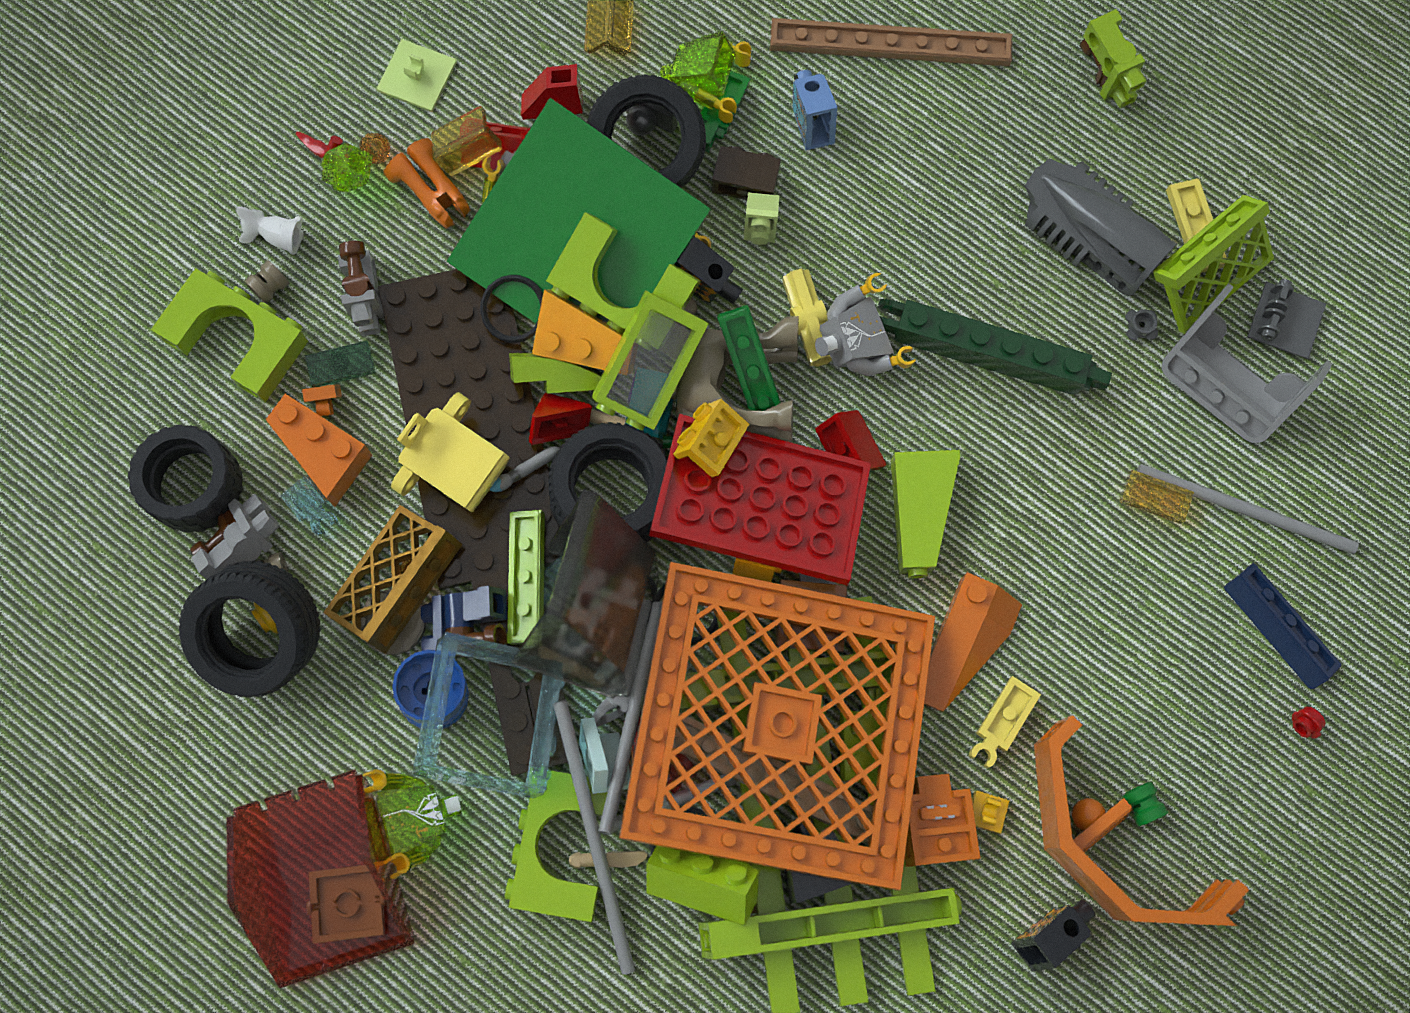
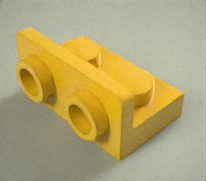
M722 399L709 404L705 402L696 409L693 414L695 420L679 436L677 440L679 445L673 454L677 459L688 456L711 477L720 474L749 426V423Z

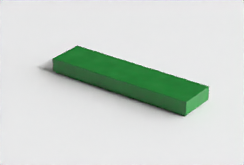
M748 304L718 314L717 319L749 410L765 411L780 404L781 401Z

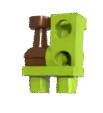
M1115 9L1089 22L1083 35L1085 39L1079 46L1086 56L1092 55L1099 70L1095 81L1096 85L1099 84L1102 88L1100 91L1103 100L1113 97L1120 109L1136 101L1138 95L1135 91L1141 89L1147 80L1140 71L1145 63V59L1141 53L1136 55L1135 46L1124 38L1118 28L1122 17L1118 10Z

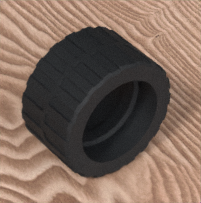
M174 425L173 427L159 429L160 431L149 435L138 446L129 464V489L136 499L135 502L146 513L173 530L177 529L186 533L193 531L202 532L217 526L219 515L229 510L227 504L234 498L239 501L240 494L242 493L243 475L239 469L237 459L212 434L196 426ZM200 453L209 456L212 461L213 474L206 491L195 501L185 505L170 506L166 504L161 494V483L169 466L185 455Z

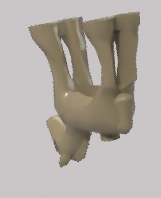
M692 297L684 310L695 315L697 304L696 300ZM787 316L769 331L758 334L768 364L782 362L797 363L799 316ZM677 322L664 345L659 350H662L669 357L677 359L691 331L687 330L686 326ZM715 329L705 330L670 398L676 400L677 410L675 413L677 418L679 414L693 417L694 412L701 404L705 402L709 404L722 399L749 423L746 431L792 443L793 400L781 402L765 411L746 410L733 405L719 391L725 380L726 366L733 364L723 333Z

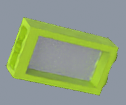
M645 290L592 394V398L598 402L596 408L611 416L618 412L628 417L626 423L643 431L645 426L654 430L709 323ZM651 309H653V310H655V311H657V312H659V313L665 315L666 317H664V316H662V315H660V314H658V313L652 311ZM676 322H678V323H680V324H682V325H684V326H686V327L692 329V331L689 330V329H687V328H685V327H683V326H681V325H679V324H677Z

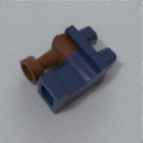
M483 586L468 592L432 596V602L421 606V619L423 623L433 624V635L423 636L421 639V651H442L454 659L471 656L475 648L485 646L489 651L504 650L507 645V633L504 626L500 623L487 625L483 632H474V624L507 620V596L504 589ZM493 598H495L498 605L496 612H493Z

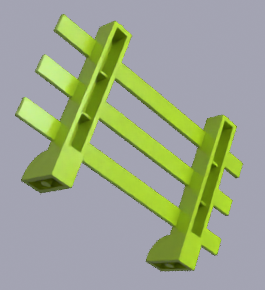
M872 596L850 598L873 603ZM731 611L724 612L729 621L741 614ZM717 618V624H718V629H719V628H721L723 625L721 624V622H720V621L718 620V618ZM744 619L733 626L743 641L747 640ZM727 631L719 636L721 651L724 655L737 647ZM856 637L863 648L874 641ZM879 645L867 652L877 668L889 661L884 652L880 650ZM787 649L788 664L791 668L804 660L797 649ZM853 650V654L841 655V658L845 662L856 653ZM741 651L728 659L738 675L751 667ZM831 657L814 659L825 675L837 667ZM860 658L848 665L858 681H861L870 674ZM778 663L761 666L772 682L784 674ZM808 665L795 672L805 688L818 681ZM892 665L881 672L888 683H890ZM725 669L712 670L708 673L718 689L732 680ZM755 671L742 679L750 693L754 682L763 683ZM841 671L828 679L838 694L844 693L851 688V685ZM698 672L686 673L685 681ZM702 678L688 686L698 702L712 694ZM789 678L777 685L778 687L796 690ZM874 678L862 685L865 691L866 689L874 688L880 689V696L885 694ZM736 685L722 693L732 709L745 701ZM822 685L810 692L822 696L829 695ZM683 693L679 709L680 713H684L692 707ZM714 698L702 708L706 712L722 707ZM823 698L821 701V708L824 707ZM887 698L880 703V709L885 711ZM861 701L862 709H864L866 706ZM749 705L736 713L744 726H746ZM731 721L733 738L735 739L740 733ZM819 721L816 742L827 735ZM828 740L818 748L827 761L831 763L832 757ZM814 755L812 764L810 766L804 765L806 773L810 776L823 769ZM826 773L818 778V780L836 788ZM739 782L742 796L749 789L745 784ZM761 793L771 806L770 797ZM753 795L742 801L743 811L749 820H752L764 811ZM768 816L754 824V826L774 829V825ZM812 817L813 825L818 833L829 827V825ZM836 829L833 830L839 842H844ZM904 859L901 890H891V896L853 901L850 884L823 894L825 902L823 906L786 911L780 869L751 864V866L759 870L758 901L756 903L758 915L750 916L745 926L726 919L698 922L702 958L716 960L763 953L771 1013H800L791 948L831 943L840 1006L869 1002L859 938L897 933L907 995L936 992L925 928L959 924L962 904L958 894H955L954 888L919 892L916 867H906Z

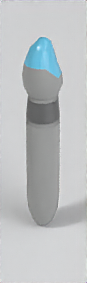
M555 446L547 448L516 468H513L507 474L500 475L490 488V491L500 492L508 489L513 482L524 478L552 461L560 448Z

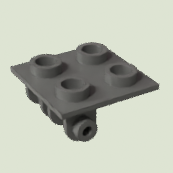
M1281 279L1277 284L1266 281L1247 338L1308 360L1326 303L1294 292L1290 280Z

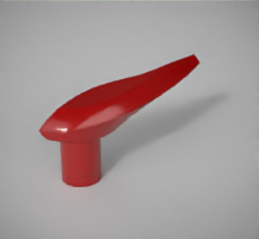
M299 131L295 133L299 140L313 154L327 161L342 162L339 151L343 140L340 137L331 136L329 144L326 145L321 140H315Z

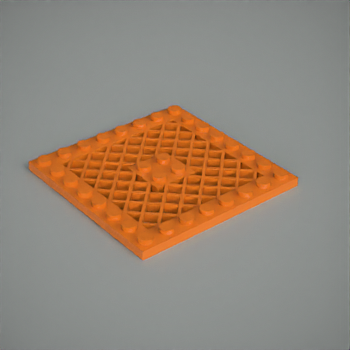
M670 562L619 839L895 891L901 890L935 616ZM698 605L707 607L696 614ZM722 610L741 614L729 621ZM713 611L723 626L709 634L700 619ZM756 617L775 621L763 628ZM746 618L756 634L743 641L733 626ZM789 623L808 628L797 635ZM778 625H780L790 639L779 648L776 647L767 634ZM695 626L703 640L691 647ZM822 630L840 633L841 635L830 642ZM727 631L737 647L724 655L714 639ZM810 632L814 633L823 646L812 655L800 640ZM856 637L874 641L863 648ZM760 638L770 651V654L757 661L747 646ZM844 638L856 653L845 662L834 648V645ZM889 644L895 645L894 651L892 650ZM708 645L717 660L704 668L694 653ZM792 645L795 646L804 659L793 668L790 667L781 652ZM879 645L889 659L879 668L876 667L867 654L869 650ZM741 651L751 667L738 675L728 659ZM827 651L837 667L825 675L814 659ZM774 658L784 671V674L772 682L761 666ZM860 658L870 672L861 681L856 679L848 667L849 664ZM689 660L698 673L685 681ZM722 665L732 680L718 689L708 673ZM805 665L809 666L818 679L808 688H805L795 674ZM892 665L890 683H888L881 672ZM755 671L763 683L754 682L750 693L742 679ZM839 671H841L851 685V688L841 695L838 694L828 680ZM702 678L712 694L698 702L688 686ZM789 678L796 690L778 687L777 685ZM872 678L875 679L885 693L875 701L871 700L862 687L863 684ZM736 685L745 701L732 709L722 693ZM820 685L824 687L832 699L831 702L822 708V695L810 693ZM854 691L866 706L855 715H853L843 701L845 697ZM683 693L692 707L678 716ZM716 698L726 714L712 723L702 707ZM887 698L884 718L876 706ZM835 704L847 720L836 729L833 728L824 715V712ZM749 705L746 726H744L736 713ZM868 711L880 726L870 735H867L857 720ZM696 712L706 728L692 737L682 723V720ZM730 719L740 735L726 743L716 727ZM819 721L827 735L816 742ZM851 725L861 740L850 749H848L838 735L840 731ZM677 727L686 742L672 751ZM710 732L720 749L706 757L696 741ZM883 732L881 750L879 751L872 742V739ZM830 738L842 754L831 763L827 761L818 748ZM743 739L741 753L754 756L741 765L730 748ZM865 745L875 759V762L863 770L853 756V753ZM690 746L700 763L686 772L676 758V755ZM724 753L735 769L721 779L710 762ZM814 755L823 769L809 777L801 764L810 766ZM767 758L787 761L788 763L775 771ZM844 759H846L856 773V776L845 784L833 769ZM759 760L769 776L755 785L745 771V768ZM671 762L680 777L666 786ZM792 766L803 783L790 792L779 775ZM704 767L715 784L700 793L690 776ZM878 767L875 787L867 774ZM826 773L837 789L824 798L813 782ZM736 774H739L749 791L735 800L724 783ZM858 780L863 783L871 795L859 805L847 789ZM684 781L695 798L680 808L669 791ZM773 781L784 797L770 806L759 789ZM807 787L817 801V804L804 812L793 796ZM719 788L729 805L715 814L704 797ZM839 794L843 796L852 809L840 819L828 804ZM753 795L764 811L752 820H749L739 803ZM664 798L673 810L662 808ZM787 801L798 818L784 827L774 810ZM874 801L870 822L862 809ZM698 802L707 816L686 813L684 811ZM822 808L832 824L821 833H818L808 817ZM733 809L742 823L719 818ZM856 815L866 831L853 840L843 826V823ZM768 816L777 830L754 826V824ZM802 822L811 836L788 831ZM836 829L845 843L823 838ZM869 836L868 847L858 845Z

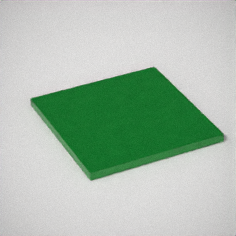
M549 98L446 262L485 289L494 280L502 276L521 275L535 282L544 293V290L553 288V285L546 280L586 212L618 230L598 268L599 286L606 298L612 303L624 308H633L638 306L645 290L653 293L669 264L675 265L712 209L555 100ZM510 281L499 285L492 292V294L525 317L537 323L540 303L536 293L529 286L521 282ZM571 296L568 299L576 305L580 306L581 304L580 301ZM599 313L596 315L602 321L608 322L609 320Z

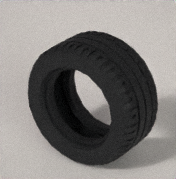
M654 75L630 76L626 79H621L618 83L615 82L606 91H603L601 96L597 98V102L593 104L589 118H587V123L611 140L617 120L624 111L635 105L652 103L664 107L675 116L680 125L682 139L679 151L673 161L658 172L680 188L688 184L698 171L706 148V131L703 117L691 96L676 83Z
M608 422V424L600 423V425L594 424L592 427H585L584 430L581 429L577 434L571 435V438H568L565 444L560 446V450L557 451L556 456L553 458L548 480L551 510L563 533H566V536L572 538V541L575 543H579V546H585L588 550L592 549L594 552L601 551V553L605 554L606 552H610V554H614V552L622 553V551L628 552L630 549H637L638 546H643L645 542H649L653 537L649 536L668 460L667 453L662 449L661 444L657 443L656 439L651 438L650 434L644 433V431L638 430L633 426L631 427L629 424L621 425L618 422L617 424H613V422ZM601 460H620L631 464L642 474L648 487V493L645 501L634 512L620 518H604L591 513L580 503L574 490L579 475L589 465Z
M242 561L221 569L191 592L180 613L179 638L190 666L209 685L233 696L250 698L265 696L278 691L308 664L319 644V633L321 630L319 626L320 619L318 618L319 612L316 610L317 606L313 603L314 600L310 596L309 591L290 572H286L285 569H280L276 565H271V563ZM240 598L251 601L269 613L276 623L280 638L278 653L275 657L258 658L250 656L232 644L225 634L222 622L223 607L227 600Z

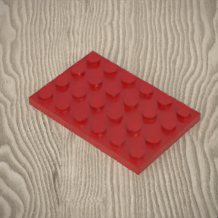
M679 414L649 536L847 586L851 580L871 463L745 431L720 474L711 477L688 456L677 459L673 455L679 445L677 443L679 436L695 420L693 417Z

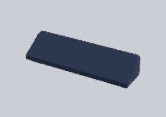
M1254 562L1224 586L1225 591L1309 689H1314L1328 681L1342 666Z

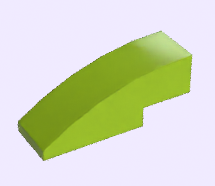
M509 353L511 380L514 383L543 381L544 390L547 394L595 390L602 375L579 364L533 355L532 353Z

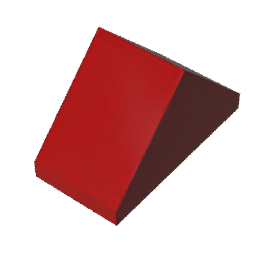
M545 392L532 414L529 443L535 445L570 438L571 435L577 434L579 430H584L585 427L589 426L592 406L589 403Z

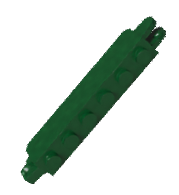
M887 298L879 301L878 308L880 310L901 317L900 321L880 317L885 331L895 334L894 339L901 344L1067 394H1078L1080 390L1089 391L1090 387L1106 390L1109 386L1112 373L1097 368V363L1092 361L1093 355L908 299L906 303Z

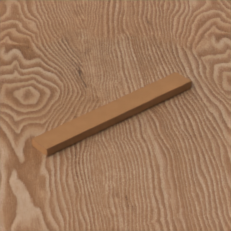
M772 18L770 51L1010 66L1012 61V34Z

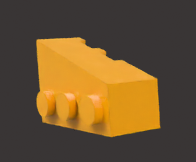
M551 289L544 290L532 354L605 370L623 334L609 327L607 322L586 313L579 308V305L555 294ZM636 342L632 345L619 374L628 375L633 372L638 348Z

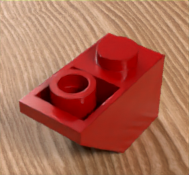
M577 64L546 67L522 93V120L537 119L549 98L555 100L573 114H583V91Z

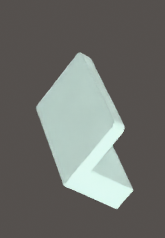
M594 717L581 719L579 744L592 793L596 794L608 792L619 747L620 734L608 733L599 735ZM629 766L627 769L623 790L628 789L629 780L631 775Z

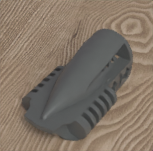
M1049 158L1034 170L1025 184V189L1030 197L1025 226L1031 231H1034L1039 226L1041 229L1038 231L1037 236L1043 238L1048 233L1050 236L1047 238L1046 243L1050 246L1057 241L1058 244L1054 250L1058 253L1065 247L1067 249L1063 255L1065 259L1068 260L1072 255H1075L1076 258L1072 262L1075 267L1083 262L1117 291L1126 296H1132L1151 275L1153 270L1174 250L1178 242L1174 239L1171 240L1151 222L1130 209L1134 203L1131 199H1128L1123 204L1121 201L1125 195L1122 192L1113 196L1112 194L1115 192L1116 187L1111 185L1105 189L1104 186L1108 182L1106 179L1102 178L1097 183L1095 180L1099 174L1096 171L1087 175L1086 173L1090 167L1083 161L1075 167L1070 164L1063 165ZM1120 251L1125 254L1124 257L1119 254ZM1130 259L1135 261L1133 266L1128 262ZM1141 266L1145 268L1142 274L1138 271Z

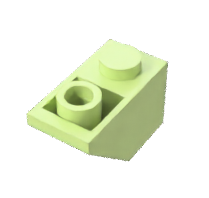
M748 192L744 240H750L751 243L757 245H765L768 242L775 243L780 195Z

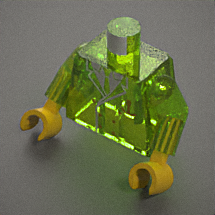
M723 31L706 34L698 39L681 44L677 48L673 63L660 68V77L681 86L695 102L709 109H712V107L718 109L719 119L724 123H731L733 121L732 112L736 113L737 111L735 100L729 97L719 100L717 97L724 95L733 61L740 67L749 66L752 49L747 42H740L736 46L733 45V42L727 39Z
M375 769L363 774V777L369 776L373 780V786L364 788L365 793H372L383 790L377 792L375 797L391 852V857L384 861V865L389 862L395 864L397 872L390 875L391 879H395L408 870L424 864L441 845V836L446 833L443 819L461 814V807L456 794L437 799L434 786L427 785L423 779L402 773H384L382 770Z

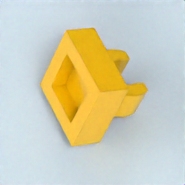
M977 790L974 791L972 804L976 827L1001 834L1010 800Z

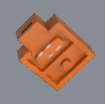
M949 774L915 777L905 851L906 867L981 859L971 790L952 791Z

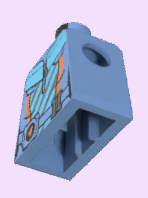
M809 70L799 71L795 74V81L793 82V111L805 151L835 144L837 105L826 78L822 74L812 76ZM818 115V118L814 121L813 116Z

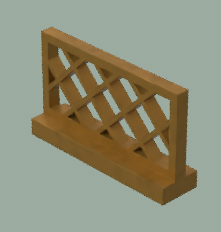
M399 505L323 613L386 655L463 544L438 525L435 526ZM405 517L408 518L410 530L398 534V526ZM432 532L424 545L419 547L418 536ZM411 539V550L399 554L398 543ZM390 546L391 557L379 561L378 555L381 550ZM412 559L405 572L400 574L399 563ZM391 566L392 577L380 581L379 570ZM371 573V585L359 588V582L362 577ZM392 586L393 589L386 599L381 602L380 590ZM372 593V605L360 609V597ZM352 600V612L342 616L337 615L343 604ZM373 614V617L362 631L361 618Z

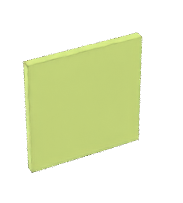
M401 39L376 90L382 94L433 112L457 63V59Z

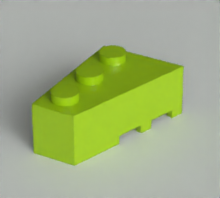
M657 846L646 863L648 894L744 926L758 901L759 870L746 862Z

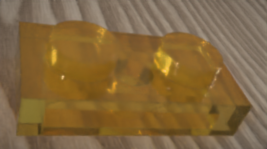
M1131 470L1128 473L1119 502L1182 524L1186 520L1194 492Z

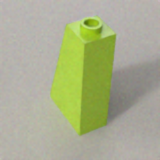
M960 450L895 452L891 459L899 574H908V578L912 579L925 578L937 566L960 460Z

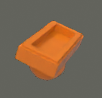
M1085 798L1078 801L1073 806L1072 819L1075 825L1083 830V832L1073 839L1074 842L1085 853L1124 821L1131 813L1132 806L1123 798L1106 812L1103 805L1095 799Z

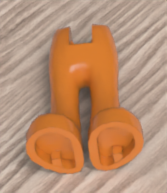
M423 138L412 143L407 148V154L430 178L437 188L436 191L430 189L413 167L410 160L402 152L393 157L384 169V175L392 183L402 181L406 183L430 215L444 228L448 229L455 224L445 210L446 208L453 205L464 218L471 209L462 193L435 161L436 148L434 143L429 138Z

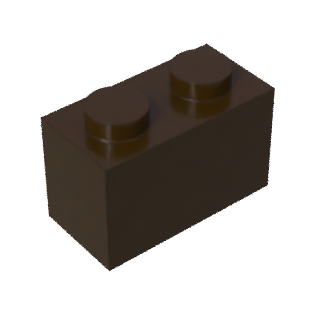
M720 146L712 177V193L742 200L748 199V192L774 195L780 173L781 159L775 158L769 153L756 154L747 152L738 146Z

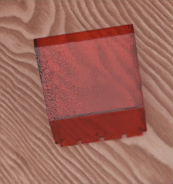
M356 769L332 776L331 779L335 786L333 788H329L326 779L298 787L299 799H296L292 790H288L264 798L268 809L262 810L261 804L257 800L233 808L234 816L226 817L227 904L279 989L415 944L399 878H390V875L397 872L395 864L389 862L384 865V861L392 856L385 826L373 794L365 793L364 788L370 787L367 778L363 777L362 774L358 775ZM367 865L386 902V906H384L386 934L313 944L311 915L307 914L306 909L307 901H310L309 872Z

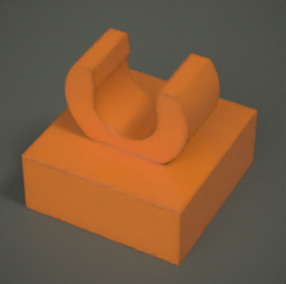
M340 384L302 389L304 402L315 401L316 412L320 416L334 414L331 398L342 397Z

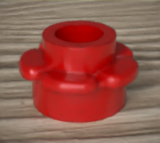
M1307 706L1292 714L1293 728L1300 736L1306 738L1310 736L1313 739L1321 736L1320 731L1325 727L1326 722L1319 711Z

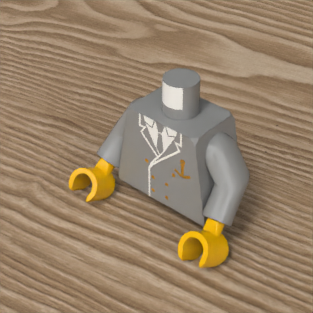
M881 273L870 275L863 286L856 285L835 298L827 312L828 321L820 325L822 337L817 338L815 342L817 353L822 357L830 355L836 367L847 366L850 371L865 376L893 370L895 365L901 368H909L916 361L914 359L906 362L901 357L902 353H908L913 350L911 346L902 347L896 356L890 357V354L894 353L873 299L872 297H865L868 293L876 294L886 288L887 284L879 289L874 288L871 284L872 279Z

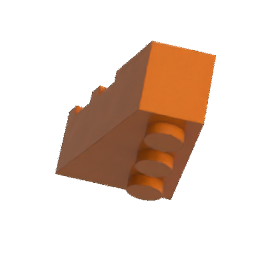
M286 393L266 418L272 429L334 507L372 457V453L365 444Z

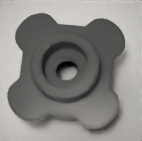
M1142 309L1137 312L1135 310L1127 312L1125 319L1128 321L1129 329L1126 335L1129 339L1147 338L1148 340H1154L1158 336V330L1156 329L1157 315L1154 311ZM1139 323H1143L1144 327H1140Z

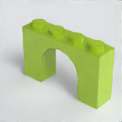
M585 212L546 281L553 285L551 291L566 300L570 296L581 302L580 309L594 317L598 313L609 319L607 322L609 327L623 334L637 306L624 308L612 303L603 294L598 282L600 262L618 230L596 216ZM669 264L652 294L684 310L701 281L676 265ZM651 309L635 342L649 351L653 347L660 349L677 322Z
M195 268L153 325L151 331L162 342L187 356L205 330L215 321L229 316L242 317L251 321L254 327L253 344L230 378L239 388L266 403L308 343L307 338L302 333L303 327L289 317L285 321L276 316L277 312L264 302H260L259 305L250 300L251 296L239 287L234 286L233 289H230L223 285L225 281L211 271L205 274Z
M535 768L534 775H528L525 795L530 796L528 809H522L518 829L523 830L521 844L516 843L514 846L512 864L517 865L514 879H508L505 899L510 900L509 908L593 922L600 886L566 881L553 876L544 867L539 855V839L546 824L559 814L574 811L580 812L572 776L569 773ZM586 777L595 814L602 816L608 792L593 794L589 778Z

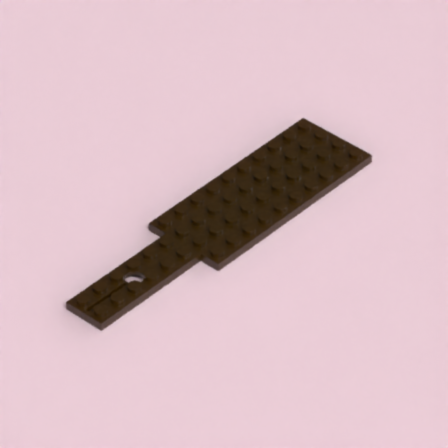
M458 269L378 286L406 425L415 413H419L426 418L433 409L439 408L443 410L451 397L460 392L471 400L470 407L460 423L510 457L500 475L507 474L513 468L544 450L543 443L535 445L529 443L532 414L535 411L530 383H514L511 380L509 353H523L521 342L508 343L499 340L486 329L480 313L481 300L486 289ZM491 293L487 303V314L491 324L502 334L519 336L513 308ZM417 424L411 429V431H410V433H409L408 436H410V435L412 434V432L415 430ZM548 464L513 482L504 491L493 492L489 490L473 512L464 508L421 477L417 481L425 520L445 529L463 544L437 580L439 589L445 590L472 583L473 590L483 586H493L506 590L507 620L480 623L482 632L487 625L498 623L504 626L506 633L508 632L510 512L542 510L545 512L544 567L569 561L563 532L551 510L548 490ZM493 598V612H496L498 605L495 598ZM544 603L543 643L545 642L554 647ZM507 643L505 649L500 651H489L485 647L511 776L534 772L535 768L546 769L568 763L553 703L565 700L559 667L546 660L539 651V645L542 643L520 645ZM520 657L532 658L537 665V673L528 682L515 680L511 673L512 664Z

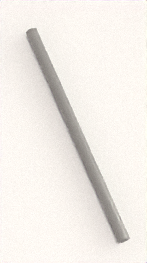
M567 700L553 703L611 934L621 973L629 974L635 971L603 841L600 832H598L599 826Z

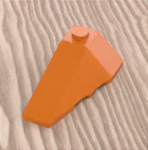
M968 572L960 579L930 653L924 705L944 712L1011 634L1022 604L1000 586Z

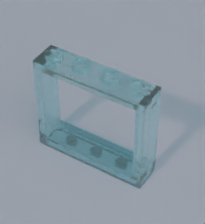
M445 632L437 640L412 775L533 799L544 794V791L547 790L548 780L551 779L552 775L551 770H548L549 758L553 756L557 744V738L553 736L555 723L558 721L553 703L558 702L560 690L564 688L566 682L564 677L565 670H563L565 658ZM456 654L543 673L526 783L436 765Z

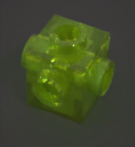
M347 142L327 151L322 158L321 167L323 171L321 181L332 185V188L336 191L345 193L366 185L369 181L373 155Z

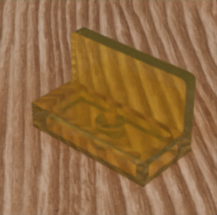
M588 0L585 52L591 54L606 47L621 56L631 53L634 0Z
M482 106L474 108L431 133L433 159L451 177L502 150L501 140L487 127L486 111Z

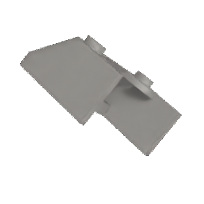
M1228 283L1162 361V371L1170 381L1243 439L1251 443H1260L1265 441L1323 382L1332 363L1327 360L1306 383L1292 373L1278 374L1269 384L1259 378L1218 345L1226 335L1227 325L1225 320L1214 310L1233 289V286Z

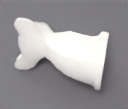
M237 207L236 212L240 217L243 230L239 238L241 243H250L260 234L270 244L289 251L292 255L297 253L304 231L301 230L302 217L296 216L294 219L278 216L265 217L261 210Z

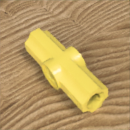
M809 269L793 270L783 276L782 279L791 306L790 316H799L798 335L801 337L809 365L818 367L828 364L832 361L831 356L822 357L815 348L816 339L822 337L820 325L828 321L825 305L822 300H818Z

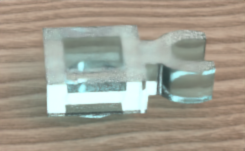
M309 475L302 477L280 495L299 521H305L309 517L311 520V530L318 536L325 534L324 529L320 525L323 518L327 519L331 525L339 523L334 513L323 509L322 506L328 500Z

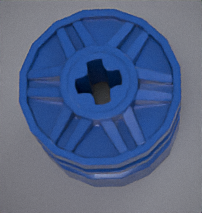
M435 650L416 652L402 661L395 672L392 685L395 701L409 723L419 729L438 731L449 728L460 720L467 709L469 691L463 670L456 660L446 653ZM435 687L438 693L441 694H437L435 700L430 701L427 695L430 694L431 688Z

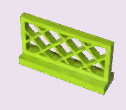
M1242 195L1153 270L1155 280L1164 284L1179 332L1185 334L1228 283L1233 286V289L1221 304L1274 259L1264 217L1270 213L1268 202ZM1253 228L1250 239H1245L1246 233ZM1246 243L1247 247L1242 261H1239L1237 258L1242 244ZM1231 246L1228 257L1222 258L1224 251ZM1259 246L1261 256L1251 263L1256 248ZM1220 262L1225 263L1220 279H1215ZM1209 265L1205 277H1200L1201 271ZM1240 265L1236 277L1229 282L1234 266ZM1197 282H1203L1197 299L1192 298ZM1212 284H1217L1214 296L1207 300ZM1186 285L1183 296H1179L1178 290ZM1190 303L1195 304L1191 316L1186 319Z

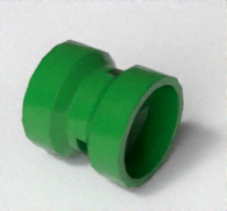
M1152 781L1121 795L1132 806L1134 812L1133 819L1137 827L1168 814L1164 803L1158 801L1156 797L1157 789Z

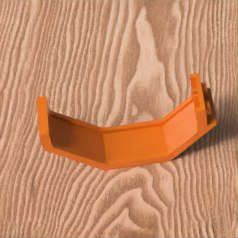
M1073 715L1057 721L1034 744L1044 849L1114 920L1236 926L1226 915H1233L1244 905L1245 900L1243 897L1249 891L1239 879H1236L1234 883L1230 879H1225L1222 883L1216 879L1184 911L1144 909L1137 906L1076 845L1071 832L1061 752L1065 742L1082 724Z

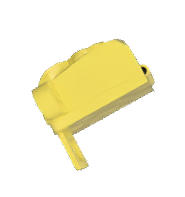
M458 392L451 397L443 410L439 408L433 409L426 418L419 413H415L401 432L397 441L405 447L399 455L398 462L403 466L394 477L391 488L400 495L405 496L421 477L464 508L473 512L502 473L510 457L460 423L470 407L471 400ZM417 424L415 430L408 436L411 429Z

